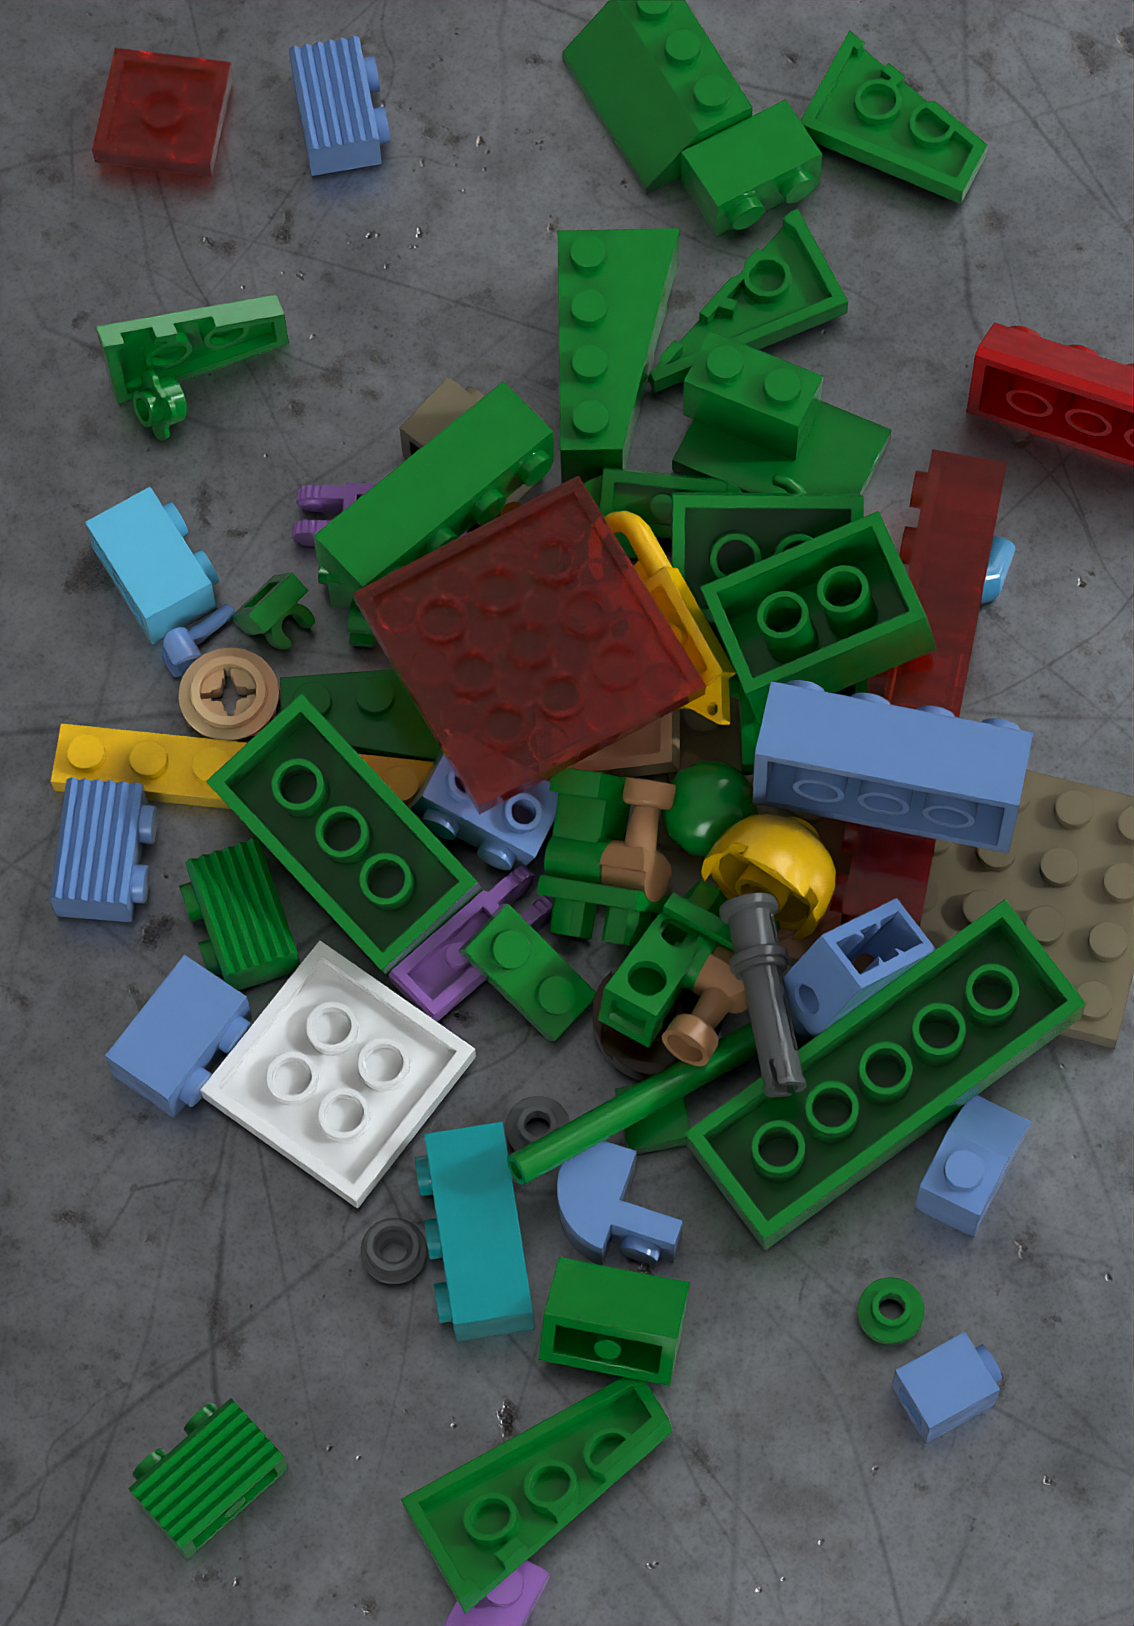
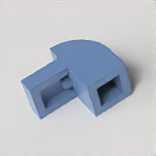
M607 1141L595 1145L561 1165L557 1181L558 1211L561 1226L567 1239L581 1255L598 1265L604 1264L611 1242L621 1245L620 1252L631 1259L643 1263L656 1264L658 1258L674 1263L682 1240L683 1220L626 1202L637 1170L636 1151Z

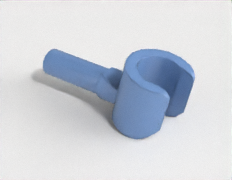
M229 604L223 605L200 624L194 625L189 630L180 627L172 629L166 634L163 640L164 650L162 658L174 677L183 676L189 666L202 656L196 645L204 642L208 636L232 619L231 616L235 611Z

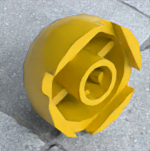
M761 814L751 815L728 828L715 842L703 860L701 870L704 881H706L710 873L712 874L713 880L717 883L718 889L723 892L727 901L734 897L751 893L774 895L777 898L779 907L778 912L774 914V919L779 922L780 928L797 930L791 940H802L813 934L827 911L835 888L836 870L827 847L820 840L816 829L798 817Z

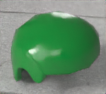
M702 760L679 770L669 783L676 785L673 806L669 810H661L665 830L672 841L690 855L706 857L715 842L728 828L751 815H758V804L753 803V786L741 771L725 762Z

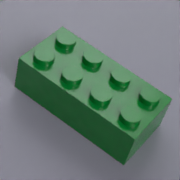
M302 693L206 781L387 977H389V973L394 967L482 891L477 880Z

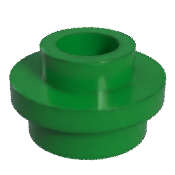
M895 1277L881 1278L869 1284L862 1292L857 1308L858 1320L864 1332L873 1340L887 1345L901 1344L916 1335L922 1325L925 1313L924 1302L918 1290L909 1282ZM893 1299L902 1305L904 1313L897 1319H888L880 1313L879 1305L885 1300Z

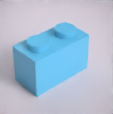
M151 487L85 522L94 552L152 645L164 639L166 634L172 629L185 627L217 609L212 586L219 583V578L212 563L203 550L192 553L183 539L184 536L189 534V531L178 509L172 502L162 506Z

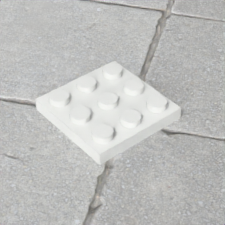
M319 940L200 1091L206 1101L358 1209L476 1057L474 1047Z

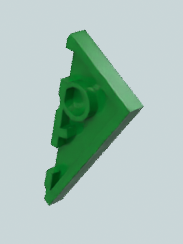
M798 208L790 211L783 218L782 228L762 250L756 248L745 261L741 273L729 278L699 312V320L679 342L674 340L660 355L659 363L654 369L649 371L648 381L654 393L685 380L709 331L759 350L847 314L848 300Z

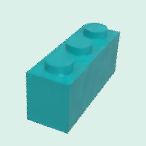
M503 1122L424 1134L427 1155L414 1157L420 1196L432 1194L434 1196L437 1218L424 1220L430 1260L443 1258L447 1282L434 1284L439 1323L453 1321L456 1342L534 1330V1315L511 1172L506 1160L508 1153Z

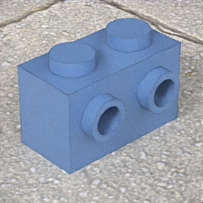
M455 731L441 747L410 810L422 818L421 822L434 835L448 840H454L457 837L477 848V855L484 862L495 868L508 871L511 868L516 869L523 865L527 866L536 857L555 819L558 793L549 791V781Z

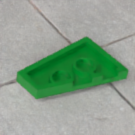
M849 30L800 120L815 143L961 204L986 157L988 144L935 100L927 102L904 82L905 76L890 63L885 66L865 50V42Z
M276 294L95 326L110 385L118 404L133 399L135 390L140 389L142 385L141 373L144 370L152 369L158 378L170 375L179 383L289 343L285 314Z

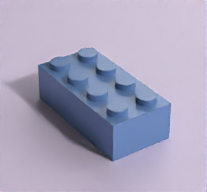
M792 680L786 684L771 681L755 751L753 803L1009 853L1034 732L1020 730L1016 724L1004 719L989 718L982 722L957 718L949 710L937 706L926 705L920 706L917 709L890 705L885 698L871 693H856L851 697L825 692L819 685L804 680Z

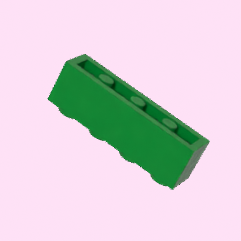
M504 381L501 382L314 534L313 538L318 563L367 613L381 601L389 603L395 600L407 589L412 576L428 562L436 564L444 560L455 549L461 535L476 523L484 525L490 522L503 509L506 504V498L523 484L527 487L532 486L548 473L555 459L554 431Z

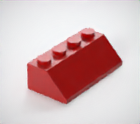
M994 322L980 342L974 357L966 412L1134 467V363L1125 365L1100 357L1094 350L1083 345L1073 344L1066 346L1041 338L1037 332L1024 326L1008 327Z

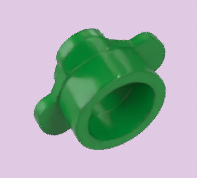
M147 369L141 373L142 385L140 389L135 390L133 406L139 421L145 427L152 426L156 438L163 441L170 437L169 426L185 420L187 404L180 385L172 376L165 375L158 378L152 369Z

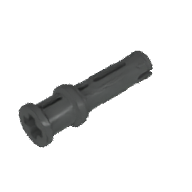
M751 893L725 901L719 907L720 920L729 926L734 955L729 960L730 970L744 984L764 1084V1095L767 1097H785L792 1095L789 1085H793V1089L797 1093L803 1091L807 1086L806 1079L802 1073L782 973L787 969L789 955L788 950L780 946L774 920V914L778 912L779 908L777 898L768 893Z

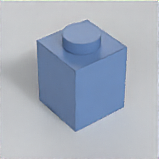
M963 1332L896 1369L892 1388L926 1444L995 1406L1000 1391L996 1383L1002 1380V1375L989 1350L983 1344L975 1348L966 1332Z

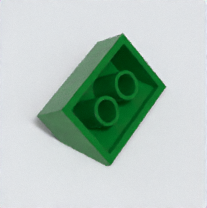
M609 0L562 51L563 60L646 194L681 178V151L752 116L753 107L685 0Z

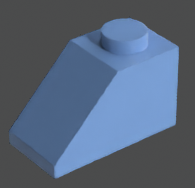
M978 1095L965 1103L949 1127L919 1186L915 1209L974 1238L1032 1121Z

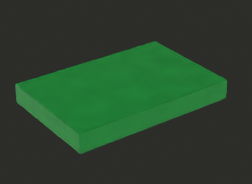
M821 401L820 412L797 459L794 460L693 419L672 459V470L686 476L728 480L737 484L743 493H788L772 483V477L780 474L792 477L804 487L807 493L861 494L863 496L891 439L892 430Z

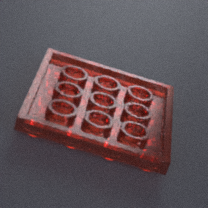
M579 476L354 592L356 605L479 815L705 695L706 685Z

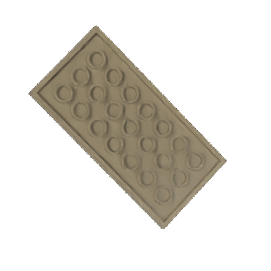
M730 696V725L728 726L719 725L692 709L680 708V769L703 760L725 762L741 771L739 699ZM1026 770L1009 853L758 804V815L775 814L785 817H798L811 824L818 832L820 840L827 847L836 870L832 899L824 917L813 934L802 940H791L797 930L779 929V944L788 950V966L793 967L821 935L895 898L900 901L936 949L1002 900L1006 899L1086 1002L1081 1019L1059 1035L1115 1049L1134 974V796ZM679 771L654 774L652 780L670 783ZM754 774L746 776L753 786ZM659 809L656 850L666 857L672 869V877H669L664 896H671L674 892L683 897L698 881L703 880L701 870L705 857L690 855L672 841L665 830L661 810ZM710 873L705 882L719 888ZM651 914L650 925L659 914ZM859 954L855 959L854 968L861 974L875 959L868 954Z

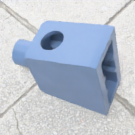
M897 898L821 935L783 977L795 1033L804 1037L818 1036L936 949ZM863 953L872 956L875 960L859 974L854 968L856 957Z

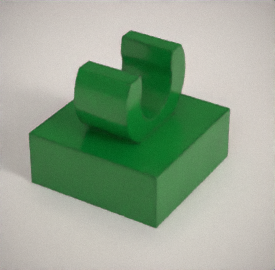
M293 572L273 575L231 616L246 635L265 634L269 644L279 650L289 649L293 645L282 631V622L288 615L292 616L302 628H310L316 623L310 609L297 603L309 590Z

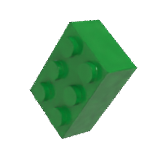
M672 492L671 565L673 568L679 569L707 622H715L701 591V586L864 517V496L861 494Z
M879 511L700 587L759 725L762 724L771 681L786 684L792 680H804L819 685L825 692L835 693L937 649L927 616Z

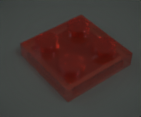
M115 48L92 148L95 162L212 177L233 79L232 63Z

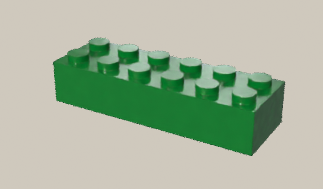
M1004 899L798 1049L803 1077L806 1079L807 1084L803 1091L797 1093L794 1091L793 1085H789L792 1095L767 1097L764 1095L763 1079L760 1077L686 1131L687 1147L763 1249L767 1250L1081 1019L1086 1002L1010 904Z

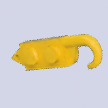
M628 511L609 513L597 522L589 537L588 559L592 569L595 572H601L604 569L602 549L606 539L616 532L625 534L639 560L628 571L622 582L620 591L621 601L619 604L676 708L692 709L719 725H730L729 679L736 672L679 569L672 567L652 529L640 516Z

